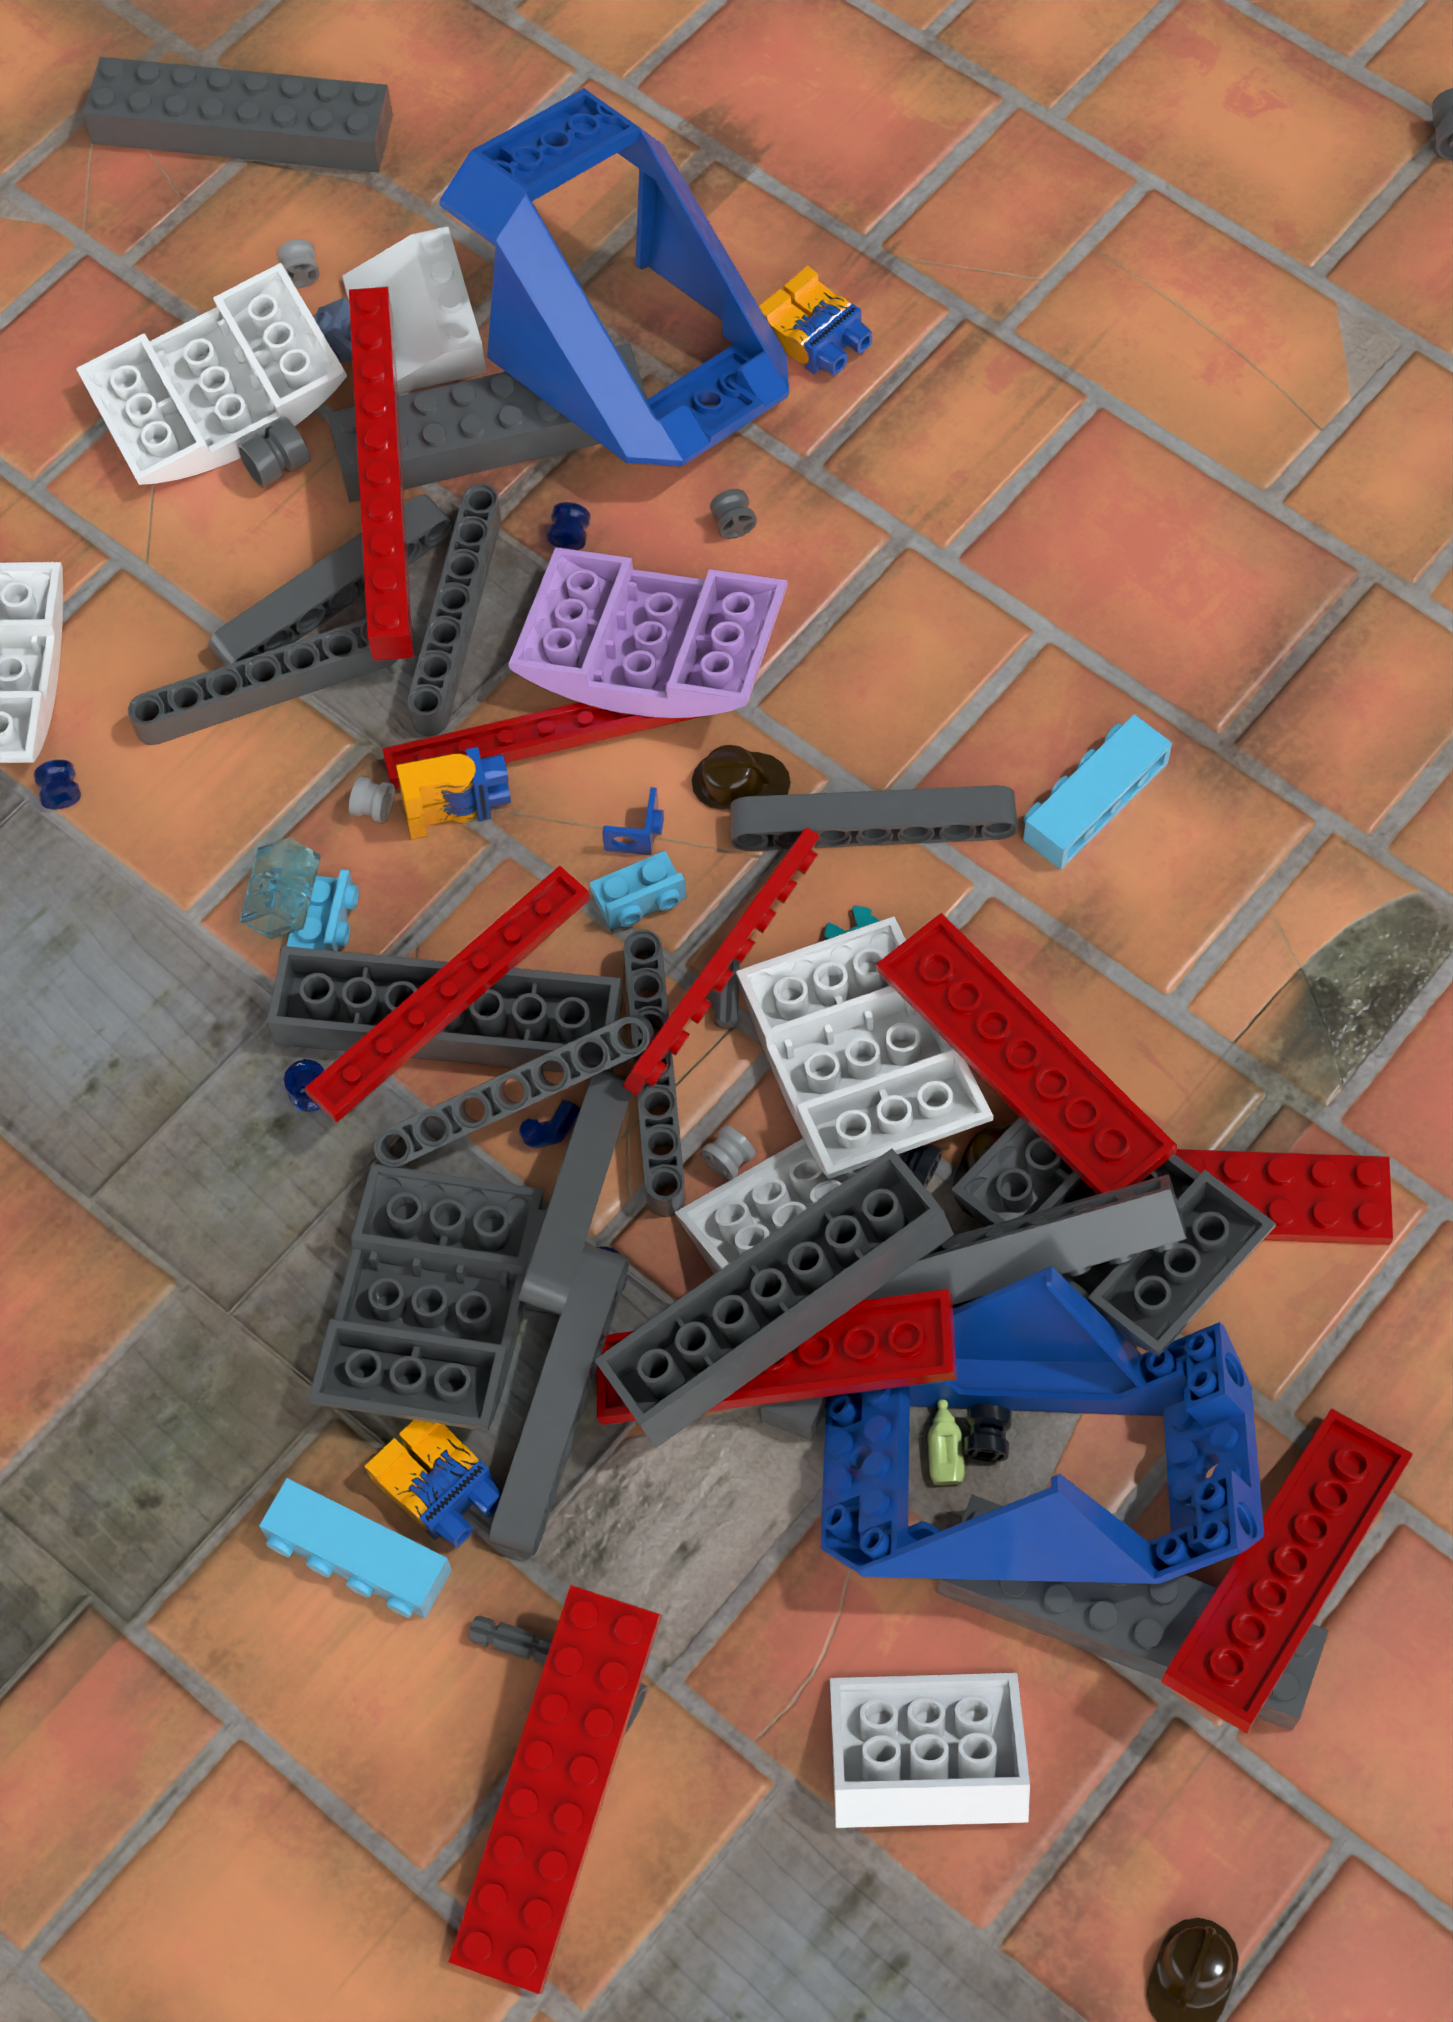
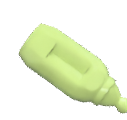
M942 1399L937 1403L939 1410L932 1419L933 1424L929 1428L927 1435L930 1477L934 1485H958L963 1482L965 1475L963 1437L960 1428L955 1423V1418L947 1410L948 1402Z

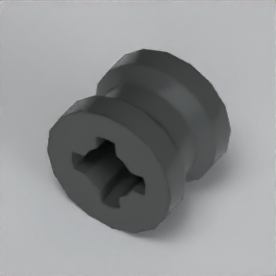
M730 489L718 494L710 503V511L715 519H719L717 523L718 530L724 538L732 539L744 536L757 524L755 513L752 509L748 508L749 499L743 490Z

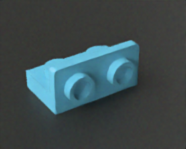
M666 851L589 882L590 890L610 930L620 926H632L638 923L643 916L657 910H670L677 906L681 900L687 898L685 879L682 873L677 874Z
M341 869L339 878L303 875L288 937V947L340 951L341 947H347L350 938V923L347 922L349 911L356 909L359 898V887L354 885L350 870Z

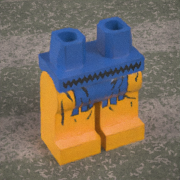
M806 266L784 285V291L780 288L759 305L786 354L796 361L805 364V368L812 374H815L822 368L835 376L847 364V353L843 349L849 346L857 353H863L872 344V331L861 322V309L855 304H850L844 297L834 294L819 282L818 273L809 266Z
M478 747L466 749V755L451 754L396 765L411 840L426 837V826L451 820L459 823L469 822L477 815L479 822L491 819L490 807L511 803L507 783L509 782L503 754L480 758Z
M413 1420L399 1433L404 1447L394 1438L364 1467L371 1481L417 1524L424 1528L434 1540L440 1536L443 1540L458 1548L473 1532L472 1526L461 1515L470 1506L474 1505L486 1518L492 1516L497 1510L501 1493L495 1486L489 1468L445 1425ZM408 1452H409L429 1473H427V1472L408 1454Z

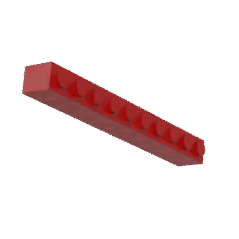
M388 286L349 289L368 641L373 661L414 658L393 311Z

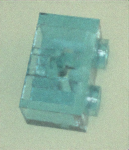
M291 837L258 847L240 922L270 939L304 929L321 855Z

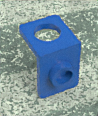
M650 788L644 829L614 826L603 827L602 835L606 851L652 855L654 835L662 834L664 823V810H658L657 788ZM627 837L634 840L635 842L621 843L616 841L614 838Z

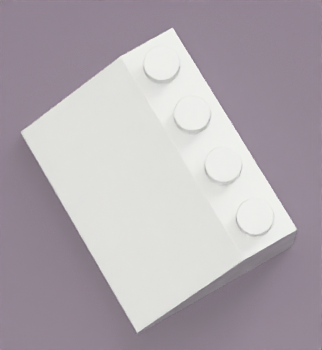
M448 226L411 234L342 276L348 300L349 289L388 286L393 311L398 393L487 373L482 341Z
M801 1139L735 1177L733 1180L726 1182L681 1208L675 1214L712 1272L716 1274L861 1171L862 1167L828 1179L814 1159L805 1140Z
M1017 1673L830 1678L836 1828L1028 1822L1030 1780Z

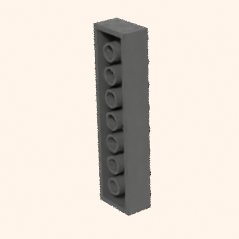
M109 57L99 58L83 112L92 144L379 172L393 117L388 85Z
M630 343L615 346L647 400ZM507 372L398 396L404 490L601 444ZM354 406L327 413L349 502L360 500Z
M282 946L267 1019V1025L274 1044L347 1051L448 962ZM512 968L411 1058L516 1068L621 1019L623 1006L621 978ZM587 1042L582 1048V1056L590 1065L601 1064L604 1054L600 1045L595 1042ZM549 1060L543 1066V1071L564 1073L563 1067L556 1061ZM614 1066L605 1071L613 1073Z
M891 1148L594 1361L655 1448H657L954 1235L941 1206Z
M972 1494L961 1523L1000 1508L1002 1505ZM1185 1575L1160 1584L939 1579L937 1594L1162 1680L1166 1669L1216 1592L1217 1587ZM1312 1624L1257 1718L1291 1731L1294 1729L1301 1718L1329 1630Z

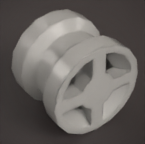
M299 239L291 240L284 243L278 249L279 263L283 265L296 288L307 287L318 280L320 275L319 269L315 262L314 246L310 242Z
M359 776L354 783L350 795V815L361 817L365 814L371 816L375 822L384 823L392 809L395 794L394 785L388 782L376 784L372 782L370 777Z
M728 1125L723 1126L718 1131V1139L714 1143H708L700 1150L706 1163L716 1173L730 1181L739 1174L738 1167L743 1162L751 1161L756 1155V1151L751 1143L740 1132Z

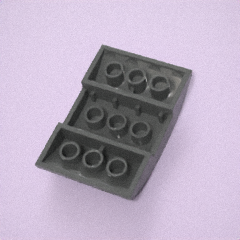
M1021 1117L1008 1128L951 1189L952 1194L983 1227L1097 1195ZM1175 1154L1143 1181L1169 1174L1185 1224L1186 1239L1179 1241L1176 1247L1166 1251L1156 1252L1153 1249L1135 1253L1132 1259L1120 1264H1110L1109 1261L1092 1265L1089 1271L1081 1275L1066 1276L1065 1273L1060 1274L1126 1340L1157 1356L1161 1355L1276 1227L1274 1221L1209 1172L1204 1170L1200 1174Z
M371 1164L351 1238L353 1249L335 1317L334 1319L330 1318L308 1398L309 1403L488 1432L504 1390L520 1329L525 1304L518 1300V1296L524 1281L536 1209H542L543 1189Z

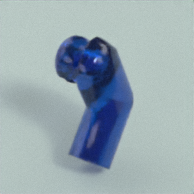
M562 1100L551 1120L539 1122L536 1119L532 1120L529 1118L520 1125L519 1135L525 1145L535 1149L561 1143L576 1120L580 1108L568 1100Z

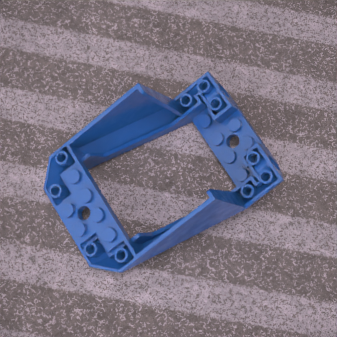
M583 88L470 151L440 198L439 206L495 246L488 359L626 463L684 466L788 397L787 354L671 156L660 141ZM616 153L639 168L636 266L641 270L646 267L651 268L722 320L723 336L734 344L647 400L532 203L535 199ZM712 404L716 405V406H714V407L704 406V405H712Z
M1052 1266L953 1309L957 1380L829 1396L826 1403L820 1549L862 1577L1160 1584L1240 1554L1264 1537L1252 1387L1222 1323L1218 1322L1171 1342L1160 1356L1150 1352L1141 1354ZM943 1399L948 1402L947 1408H968L976 1404H992L1009 1410L1164 1416L1171 1532L1146 1541L1061 1474L1051 1477L1050 1488L943 1531L924 1521L908 1527L910 1406L938 1407V1401ZM1217 1465L1212 1473V1476L1206 1478L1208 1471L1213 1466Z

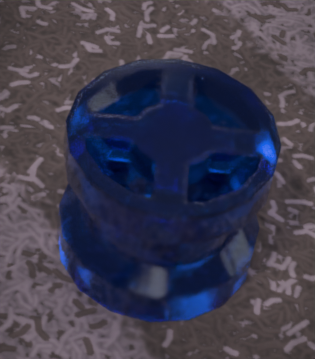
M563 502L555 505L551 513L553 524L548 528L547 540L557 548L582 549L587 540V534L584 530L590 525V512L582 505Z
M52 760L41 764L35 769L33 775L36 785L41 788L39 798L43 807L52 810L64 809L76 804L80 800L82 794L78 783L73 781L76 772L71 762L67 760Z
M303 1059L296 1061L286 1070L283 1079L290 1102L295 1108L304 1112H313L321 1109L306 1092H302V1089H305L308 1084L325 1070L320 1063L314 1060Z

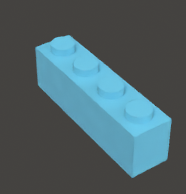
M1135 714L1123 725L1117 723L1113 726L1105 738V743L1097 751L1094 749L1089 750L1079 762L1078 769L1070 777L1063 776L1053 787L1051 796L1043 804L1040 802L1035 803L1024 817L1023 841L1060 870L1168 764L1172 742Z
M286 1478L259 1525L264 1536L268 1539L266 1545L273 1551L285 1557H290L292 1552L308 1559L306 1566L311 1570L328 1578L333 1572L347 1579L345 1585L364 1597L370 1598L371 1594L375 1593L387 1599L386 1606L406 1618H410L414 1613L426 1619L452 1571L448 1558Z

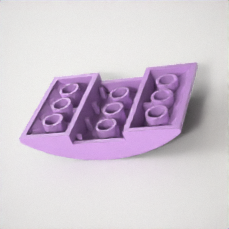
M555 547L509 661V669L523 678L566 698L620 713L648 717L688 718L732 711L748 704L788 586L787 580L709 569L704 580L634 570L632 558Z

